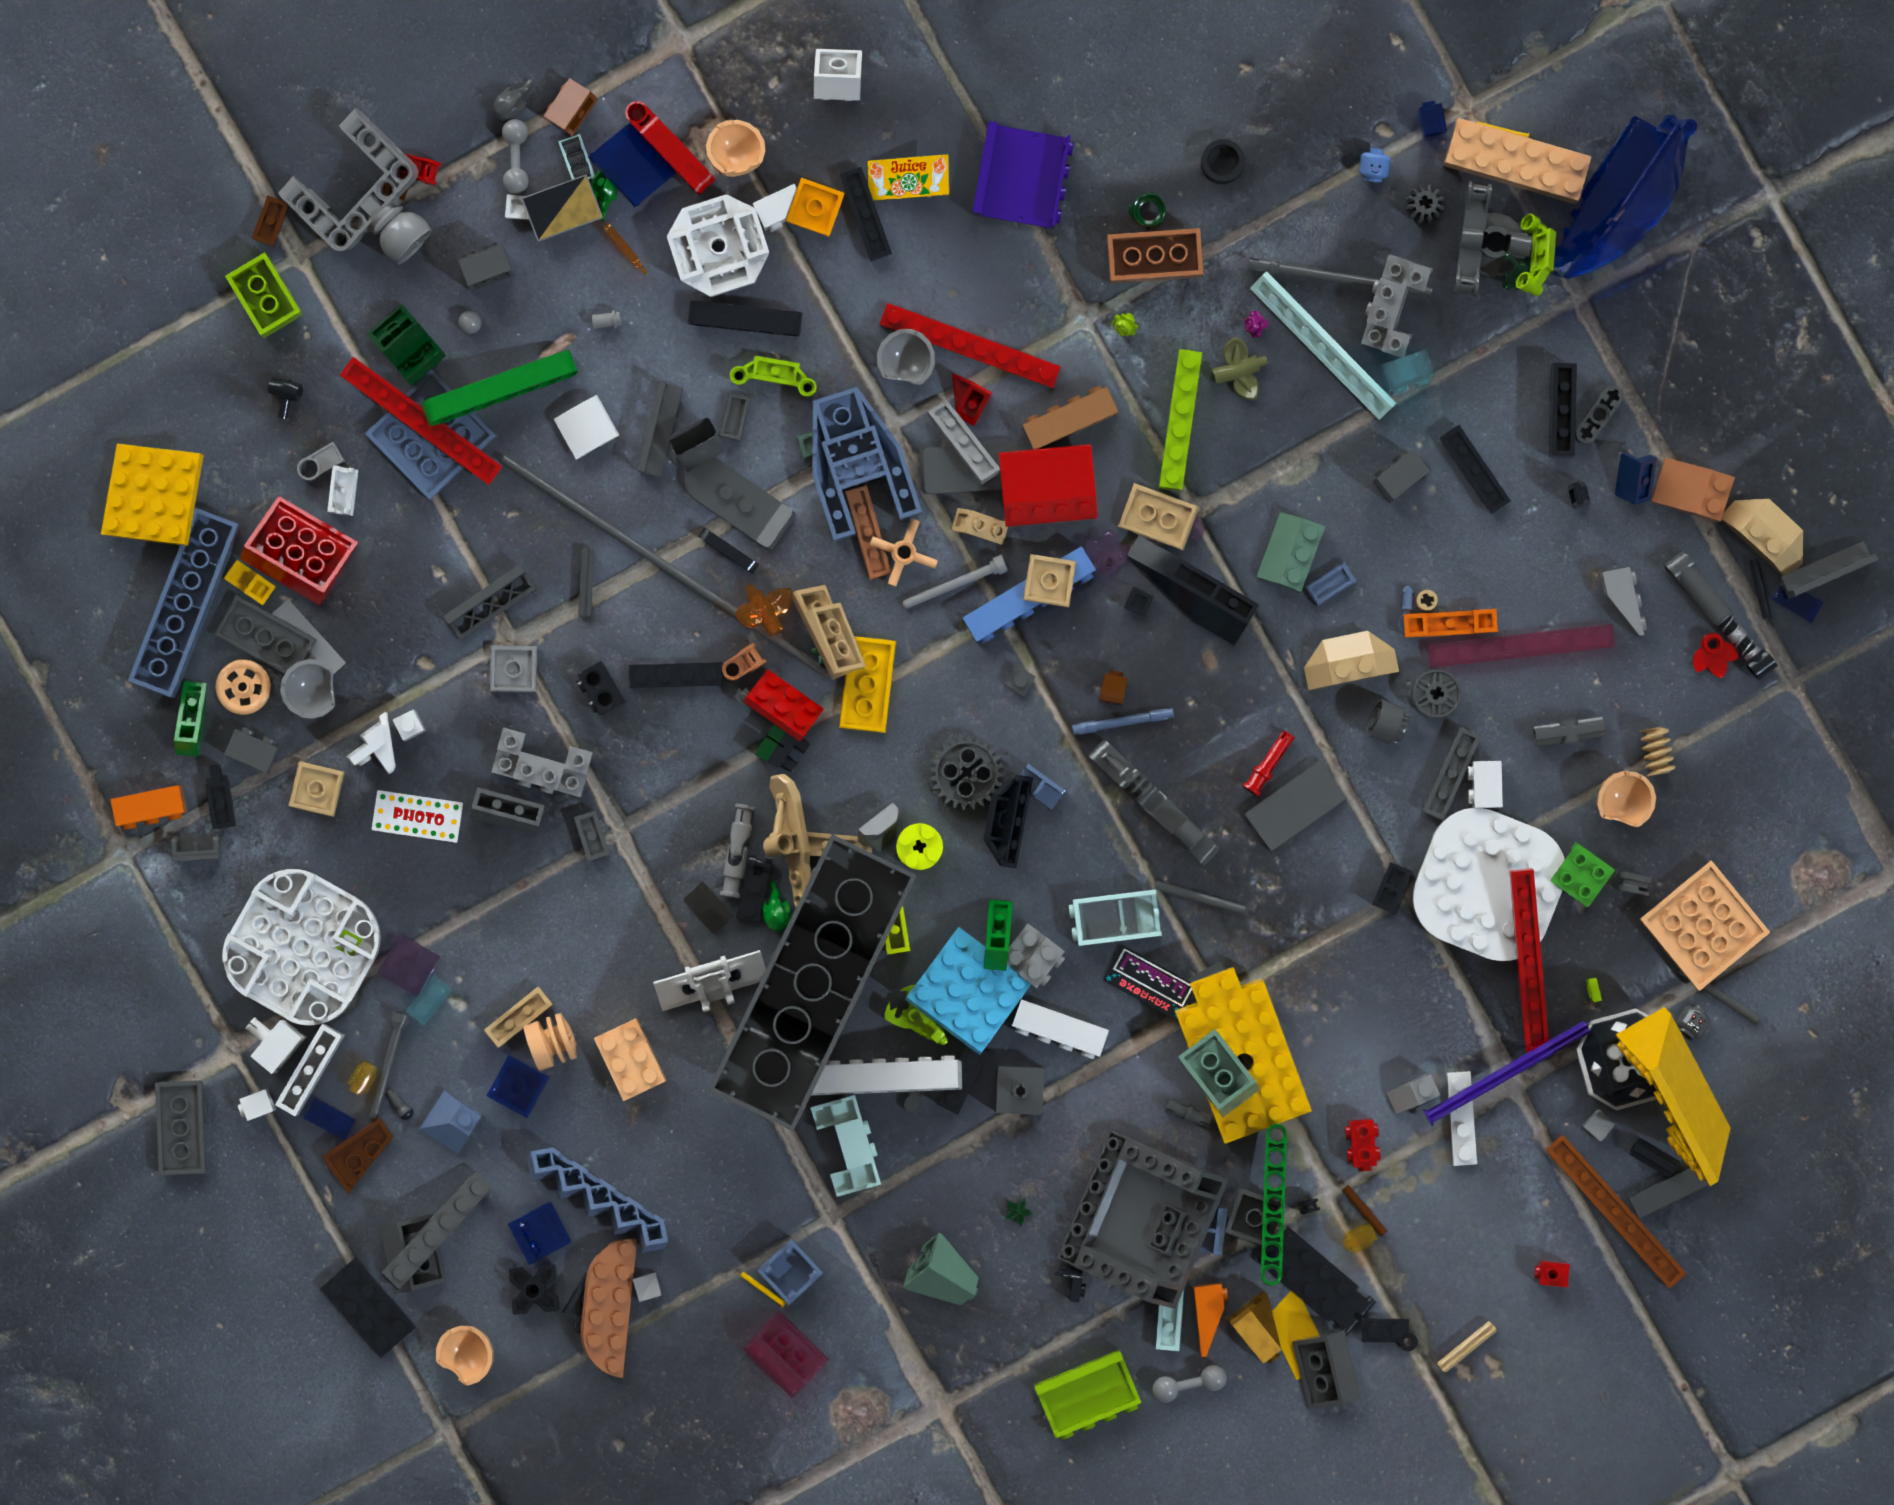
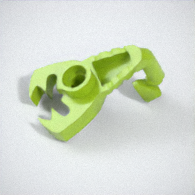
M916 984L906 986L900 991H908L907 997ZM889 1002L885 1011V1020L896 1026L912 1029L920 1036L937 1044L945 1045L947 1043V1037L942 1027L912 1004L908 1003L909 1008L903 1010L901 1016L896 1018L897 1007L890 1010Z

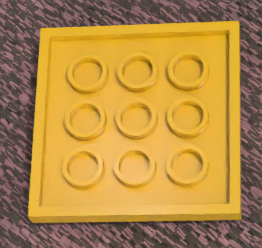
M117 444L101 534L111 537L188 546L204 455L193 452Z

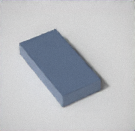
M1343 562L1305 588L1315 604L1319 606L1357 581L1345 562Z

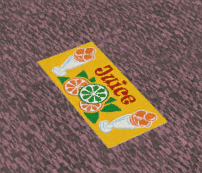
M948 154L868 161V187L873 201L949 195Z

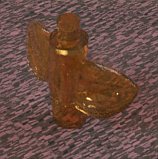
M753 583L746 586L745 589L749 594L747 599L750 603L742 604L736 610L735 615L738 621L748 628H754L763 622L770 637L780 633L784 628L777 615H781L789 609L792 599L791 588L772 590L765 597L761 589L757 590Z

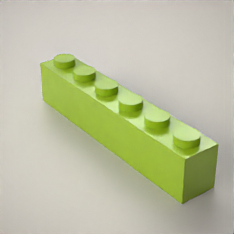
M1183 349L1178 351L1158 489L1181 492L1183 489L1202 352Z

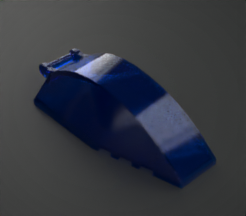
M1668 114L1662 119L1658 127H1655L1637 116H1633L1583 189L1580 197L1584 200L1579 210L1574 208L1570 214L1574 217V220L1569 229L1564 227L1561 232L1565 237L1560 247L1555 246L1554 271L1550 272V275L1570 279L1599 269L1624 255L1653 229L1670 206L1678 190L1684 170L1688 139L1697 130V122L1695 120L1677 119L1674 115Z

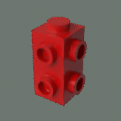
M1373 1119L1349 1120V1126H1345L1346 1140L1350 1139L1351 1149H1347L1348 1163H1352V1167L1358 1168V1172L1372 1171V1166H1377V1161L1381 1160L1380 1147L1375 1145V1137H1379L1378 1123L1374 1124Z

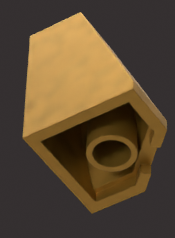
M1262 1290L1227 1319L1263 1364L1265 1362L1270 1364L1280 1356L1278 1352L1282 1349L1268 1294Z

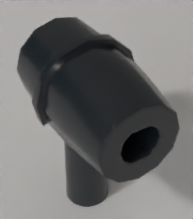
M272 377L268 385V393L282 398L279 418L287 419L291 401L298 402L303 394V386L291 379Z

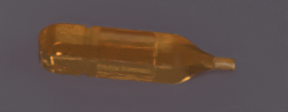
M607 223L603 227L604 231L627 259L641 270L644 275L648 272L643 268L634 251L618 234L615 228L610 223Z

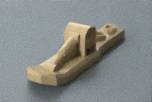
M779 774L770 778L769 788L775 799L777 813L775 815L773 832L764 840L763 848L770 857L785 855L794 896L793 901L796 908L812 876L810 869V847L800 793L792 779L785 774Z

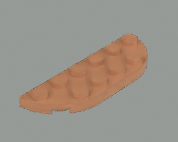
M636 1238L616 1240L608 1244L599 1255L594 1257L587 1272L580 1332L584 1352L599 1370L623 1378L637 1247Z

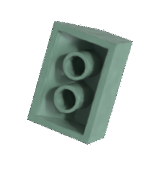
M1280 512L1256 577L1300 593L1325 526Z

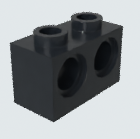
M602 661L577 674L579 680L576 682L582 693L587 691L591 700L588 703L594 713L599 712L602 716L626 702ZM591 673H597L600 676V681L595 686L589 685L587 681ZM603 693H609L612 698L611 703L607 706H602L599 703V697Z

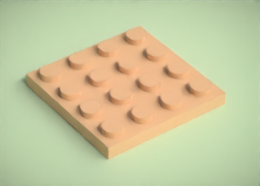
M1712 860L1639 919L1697 991L1704 988L1770 933Z

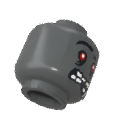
M1686 1006L1676 1021L1682 1036L1692 1041L1693 1039L1701 1038L1710 1024V1018L1706 1015L1708 1011L1702 1006Z

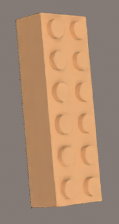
M1458 118L1455 122L1443 166L1577 204L1592 156Z

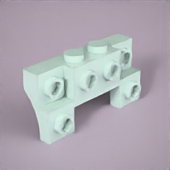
M852 1095L810 1107L817 1130L835 1125L847 1169L830 1174L836 1197L881 1185L874 1157L878 1156L874 1142L869 1143L867 1135L871 1134L868 1121H863L856 1096Z

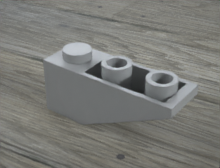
M1630 567L1600 573L1605 598L1636 637L1644 635L1643 630H1647L1644 616L1640 617L1639 608L1642 607L1640 595L1636 594L1634 585H1637L1635 572L1631 571Z

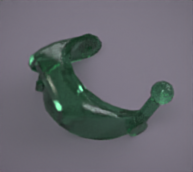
M1507 252L1504 258L1510 260L1515 267L1506 277L1503 288L1507 290L1512 288L1520 290L1516 287V280L1521 273H1530L1531 258L1525 257L1519 263L1512 257L1510 252Z

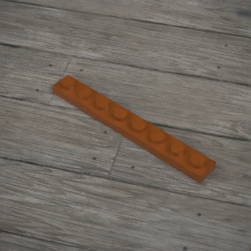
M1563 1134L1545 1148L1546 1152L1669 1289L1687 1274Z

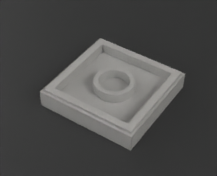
M491 645L490 692L537 693L538 646Z

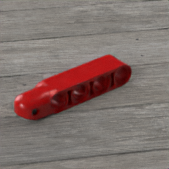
M634 101L627 106L625 111L627 120L698 195L716 180L643 102Z

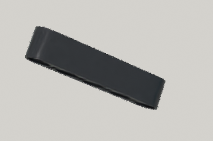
M692 300L689 306L688 324L729 330L800 336L803 313Z

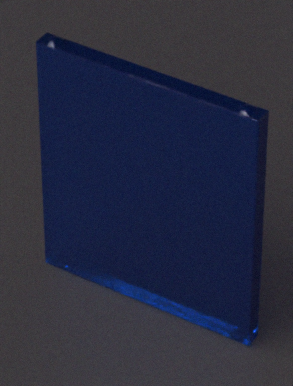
M630 123L625 125L623 129L588 156L590 161L634 207L639 206L643 200L677 173Z

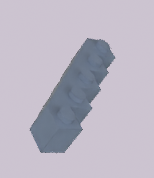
M555 1148L530 1152L527 1162L532 1181L554 1177L559 1199L582 1195L587 1217L609 1213L614 1235L637 1231L642 1253L666 1247L668 1237L662 1218L656 1214L653 1215L644 1209V1206L630 1197L624 1196L615 1187L601 1178L598 1179L589 1173V1170L575 1161L569 1160Z

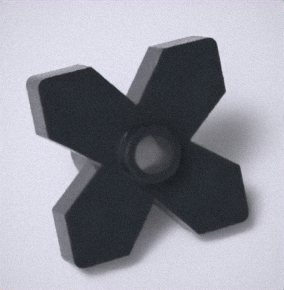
M555 1264L541 1265L534 1277L524 1267L509 1269L510 1283L521 1290L512 1300V1313L514 1315L527 1314L534 1302L545 1312L559 1310V1296L547 1289L557 1278ZM537 1285L539 1288L538 1293H532L530 1287Z

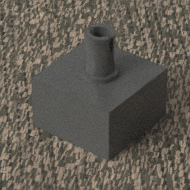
M998 1066L996 1113L1043 1115L1044 1067Z

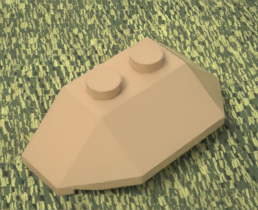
M1770 499L1735 500L1724 511L1721 520L1781 576L1796 571L1803 564V530Z
M1364 631L1322 640L1305 665L1304 672L1309 691L1399 672L1395 649L1371 632Z

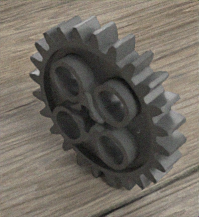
M960 735L958 743H955L951 738V746L948 747L943 743V753L936 750L939 759L931 760L936 764V767L929 768V771L936 774V776L930 778L931 781H937L933 790L940 788L941 792L938 794V797L947 796L945 804L951 800L954 801L953 808H956L958 803H962L963 810H965L967 804H970L972 810H974L976 802L983 807V799L991 801L989 794L996 791L994 787L1002 786V783L997 781V779L1004 777V774L998 772V769L1003 768L1004 765L997 764L996 762L1001 756L994 757L992 754L996 748L988 750L989 742L987 741L981 745L980 737L975 742H972L971 735L968 736L967 741H963ZM965 750H971L975 754V759L970 763L964 762L961 758ZM983 759V762L971 772L972 777L970 779L966 776L954 787L950 785L963 773L962 767L968 769L977 760ZM947 765H954L957 768L955 777L948 778L945 776L944 768ZM985 767L989 770L990 776L987 780L982 781L978 779L976 772L979 768ZM967 782L971 784L972 792L969 795L964 796L959 792L961 783Z

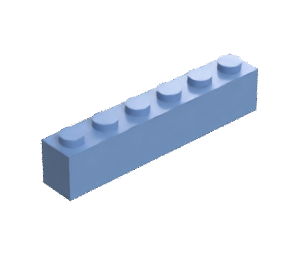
M1082 546L1061 558L1076 561L1073 584L1078 581L1084 584L1094 577L1092 573L1096 569ZM1026 580L962 619L976 643L981 640L984 644L995 637L993 634L995 631L1001 628L1004 632L1015 625L1013 623L1015 619L1021 616L1022 620L1034 614L1033 609L1038 605L1044 608L1049 604L1024 601Z

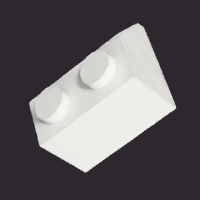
M816 49L814 99L860 100L861 50Z

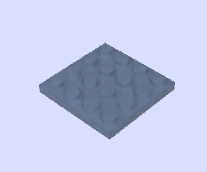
M431 369L405 395L421 406L423 401L452 390ZM389 411L365 433L429 500L433 499L464 468ZM474 412L444 423L481 451L496 437Z

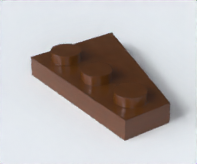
M379 1117L322 1155V1158L347 1194L351 1192L373 1161L391 1141L393 1134L382 1118Z

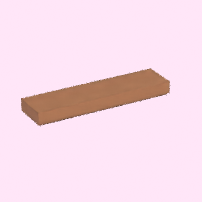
M867 485L846 490L845 495L869 579L873 580L890 575L892 571L886 551L870 545L873 536L882 539Z

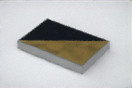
M587 174L521 198L537 242L603 218Z

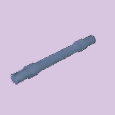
M1173 708L1158 709L1148 713L1079 723L1078 725H1072L1074 735L1093 733L1109 728L1174 718Z

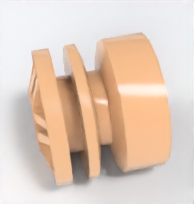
M562 1013L555 1014L557 1025H554L551 1017L546 1018L547 1029H543L539 1021L523 1026L528 1046L539 1071L554 1066L553 1055L557 1054L562 1063L566 1062L564 1051H567L571 1060L577 1058L575 1038L569 1023L564 1019Z

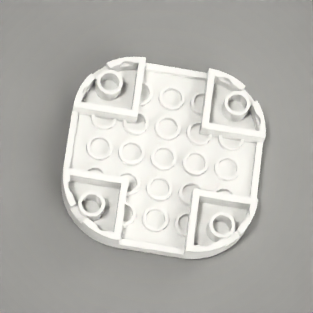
M1469 808L1448 816L1435 830L1418 876L1413 884L1412 906L1421 926L1430 935L1439 940L1490 960H1515L1517 955L1509 870L1534 869L1541 942L1562 893V889L1552 883L1551 878L1565 860L1563 853L1553 838L1542 830L1489 809Z
M286 869L268 875L255 886L235 925L225 939L222 959L227 977L241 994L293 1023L318 1025L329 1022L348 1008L378 955L381 940L378 921L372 910L362 900L314 873L300 869ZM344 929L362 938L359 947L356 946L358 940L345 934L344 938L340 937ZM340 946V947L344 948V952H342V951H340V950H338V949H336V948H334V947ZM354 950L356 952L354 956H351L347 951L352 952Z

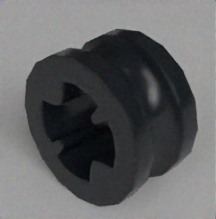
M1318 1198L1299 1202L1298 1206L1301 1207L1300 1214L1320 1210V1207L1316 1204Z

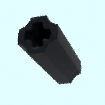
M1640 1137L1635 1141L1629 1152V1155L1668 1178L1672 1176L1680 1162Z

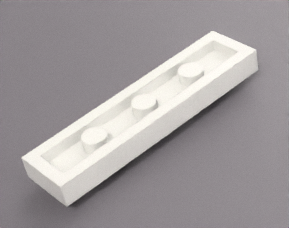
M1470 1071L1447 1073L1448 1098L1471 1086ZM1472 1100L1449 1114L1453 1166L1477 1164Z

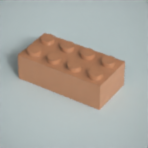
M1200 228L1107 235L1110 284L1203 277Z

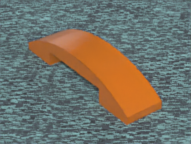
M1496 609L1403 614L1405 638L1498 632Z

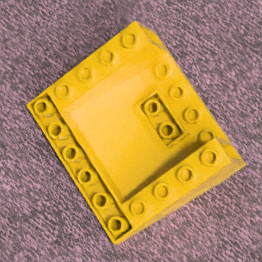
M1663 1007L1616 1034L1619 1043L1616 1045L1621 1054L1627 1058L1629 1063H1632L1636 1071L1640 1072L1649 1085L1653 1084L1657 1091L1653 1092L1660 1105L1664 1104L1667 1110L1664 1111V1115L1669 1123H1674L1666 1128L1670 1136L1666 1139L1672 1150H1675L1680 1158L1682 1157L1684 1163L1687 1166L1689 1165L1700 1181L1705 1180L1709 1186H1712L1719 1181L1731 1127L1671 1013Z

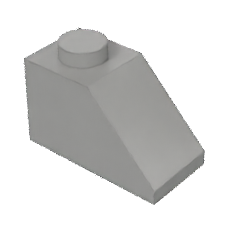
M1429 1073L1386 1093L1396 1114L1440 1096L1435 1082Z

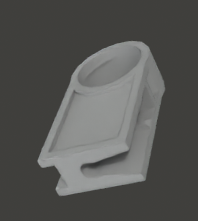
M331 442L302 459L297 466V472L302 479L313 481L332 470L333 466L344 463L345 460L335 443ZM306 461H313L318 467L316 475L311 478L305 477L301 473V466Z

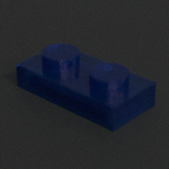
M317 1098L313 1099L303 1118L346 1140L356 1120L352 1116Z

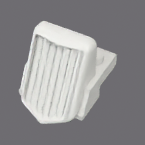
M384 712L379 716L378 723L360 735L365 743L346 757L351 764L362 766L371 759L370 754L373 753L384 770L390 774L394 771L396 764L388 713Z

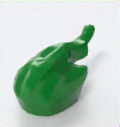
M609 169L598 171L591 183L595 198L599 200L600 211L603 217L600 220L602 222L605 221L610 202L617 200V192L620 187L619 176Z
M771 881L769 883L771 898L768 906L765 902L763 903V916L771 931L781 933L785 932L791 919V907L787 900L784 903L781 902V893L778 891L776 883Z

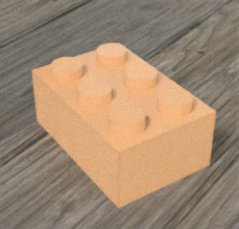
M638 1018L594 1038L623 1101L667 1081Z

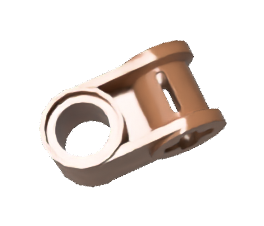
M755 642L724 663L722 673L726 680L737 681L767 662L766 659H762L756 650ZM728 665H737L739 673L736 676H729L726 673Z

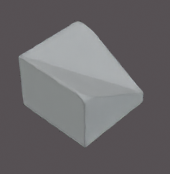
M1597 1109L1582 1127L1601 1142L1615 1124L1602 1111Z
M656 1272L633 1279L639 1302L662 1296Z

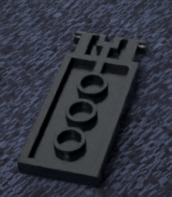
M1287 1226L1283 1234L1281 1282L1328 1322L1331 1319L1336 1321L1342 1327L1341 1330L1345 1331L1347 1337L1360 1322L1353 1316L1356 1311L1364 1317L1376 1301L1370 1295L1367 1299L1357 1291L1359 1286L1290 1227ZM1270 1246L1265 1253L1269 1258H1276L1279 1255V1250L1276 1246ZM1269 1269V1270H1268V1271H1270L1275 1277L1278 1278V1273H1277L1276 1270H1274V1269Z

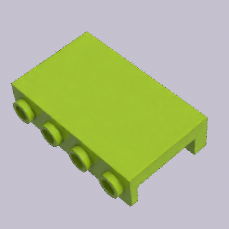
M1120 1349L1034 1384L1055 1438L1060 1437L1061 1440L1072 1437L1074 1435L1073 1431L1080 1428L1086 1431L1095 1427V1422L1103 1419L1104 1422L1117 1418L1116 1413L1123 1410L1126 1413L1132 1412L1139 1408L1138 1404L1142 1403Z

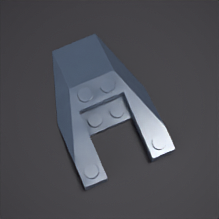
M858 387L813 401L812 475L834 542L856 536L842 490L886 476L900 521L922 514L901 445L882 422Z

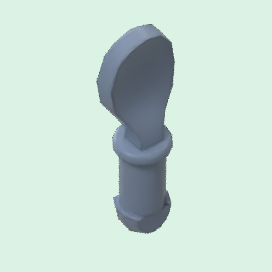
M1406 586L1402 592L1403 607L1401 610H1404L1403 614H1411L1410 611L1413 610L1412 594L1414 592L1411 586ZM1402 614L1398 621V628L1401 634L1405 635L1404 616Z

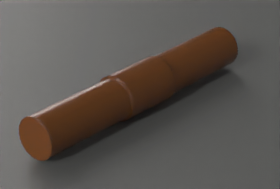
M1349 1184L1341 1190L1380 1237L1383 1236L1387 1229Z

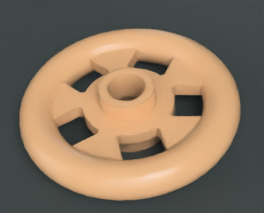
M241 659L227 664L220 671L216 679L215 690L219 702L225 709L235 714L247 715L258 711L265 705L270 695L271 683L267 672L261 665L251 660ZM247 669L256 673L253 679L244 676ZM235 671L238 677L231 683L227 677ZM240 683H245L247 685V689L245 691L239 690ZM255 684L262 685L260 695L253 694ZM231 688L235 695L230 700L225 693V690ZM250 697L251 704L241 706L240 698Z

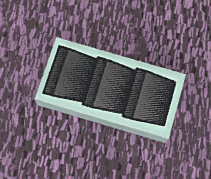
M578 134L558 141L571 179L587 174L588 180H592L595 174L581 135Z

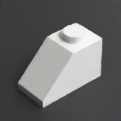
M795 184L753 203V207L756 209L765 231L770 229L771 232H774L783 227L782 223L786 222L797 191Z

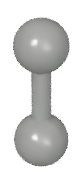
M512 119L507 121L502 128L504 140L511 144V169L504 174L503 185L508 192L520 194L527 189L529 184L528 175L524 170L520 169V144L526 140L528 129L521 120Z
M1210 1365L1202 1371L1200 1377L1176 1382L1171 1377H1160L1153 1384V1395L1158 1401L1168 1403L1177 1397L1179 1391L1204 1386L1209 1391H1218L1225 1386L1227 1375L1220 1366Z

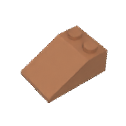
M1665 458L1651 502L1718 523L1722 519L1735 477Z

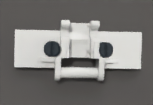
M755 951L729 960L725 956H721L720 960L693 968L688 966L685 967V973L653 982L662 1011L698 1000L701 1001L703 1012L710 1011L711 1002L723 998L726 999L728 1005L734 1004L732 990L761 981L766 971L761 951ZM722 968H723V970H721V971H717V972H714V973H709V972H712V971L719 970V969H722ZM705 973H709V974L704 975V976H701V977H697V978L695 977V976H698V975H702V974H705Z

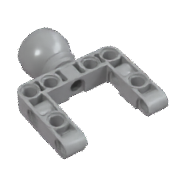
M355 108L339 126L384 172L382 177L341 221L329 210L330 207L312 189H308L294 176L278 193L334 250H351L367 232H374L375 236H380V245L384 254L400 265L415 254L432 233L430 226L421 216L412 212H403V207L399 206V197L418 177V168L366 115ZM369 134L375 137L373 146H370L367 142ZM403 166L408 170V176L405 179L400 175V169ZM387 183L391 184L393 188L391 195H387L385 192V185ZM308 201L314 204L312 213L307 211L306 205ZM357 216L362 220V226L359 229L354 225V220ZM341 233L345 234L347 238L344 246L339 242Z

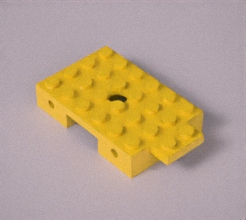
M1231 967L1191 982L1190 986L1196 1003L1175 1010L1188 1049L1216 1029L1237 1057L1240 1054L1246 1053L1253 1058V1065L1248 1072L1260 1088L1258 1092L1224 1117L1220 1115L1207 1098L1223 1142L1225 1144L1269 1128L1273 1124H1279L1311 1112L1310 1104L1262 978L1240 985L1235 969Z

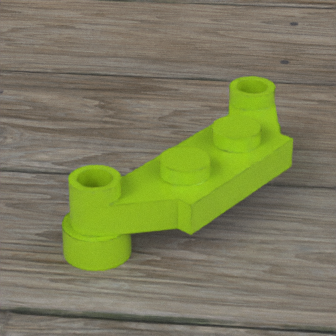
M1529 213L1523 217L1520 227L1528 234L1533 235L1530 273H1521L1516 280V287L1525 293L1529 292L1537 297L1543 291L1542 284L1550 272L1554 271L1556 231L1551 228L1548 229L1547 226L1540 222L1538 217Z
M754 356L753 361L744 366H736L730 371V379L735 385H743L750 379L797 387L799 393L804 397L813 396L817 390L815 381L808 378L800 369V363ZM737 373L744 375L742 380L735 379ZM810 385L812 390L805 392L803 390L804 386Z

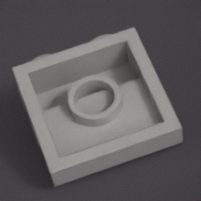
M1027 923L1009 947L1007 965L1017 971L1021 977L1037 988L1039 985L1044 987L1051 978V975L1048 973L1053 966L1058 968L1064 961L1065 957L1062 954L1065 951Z

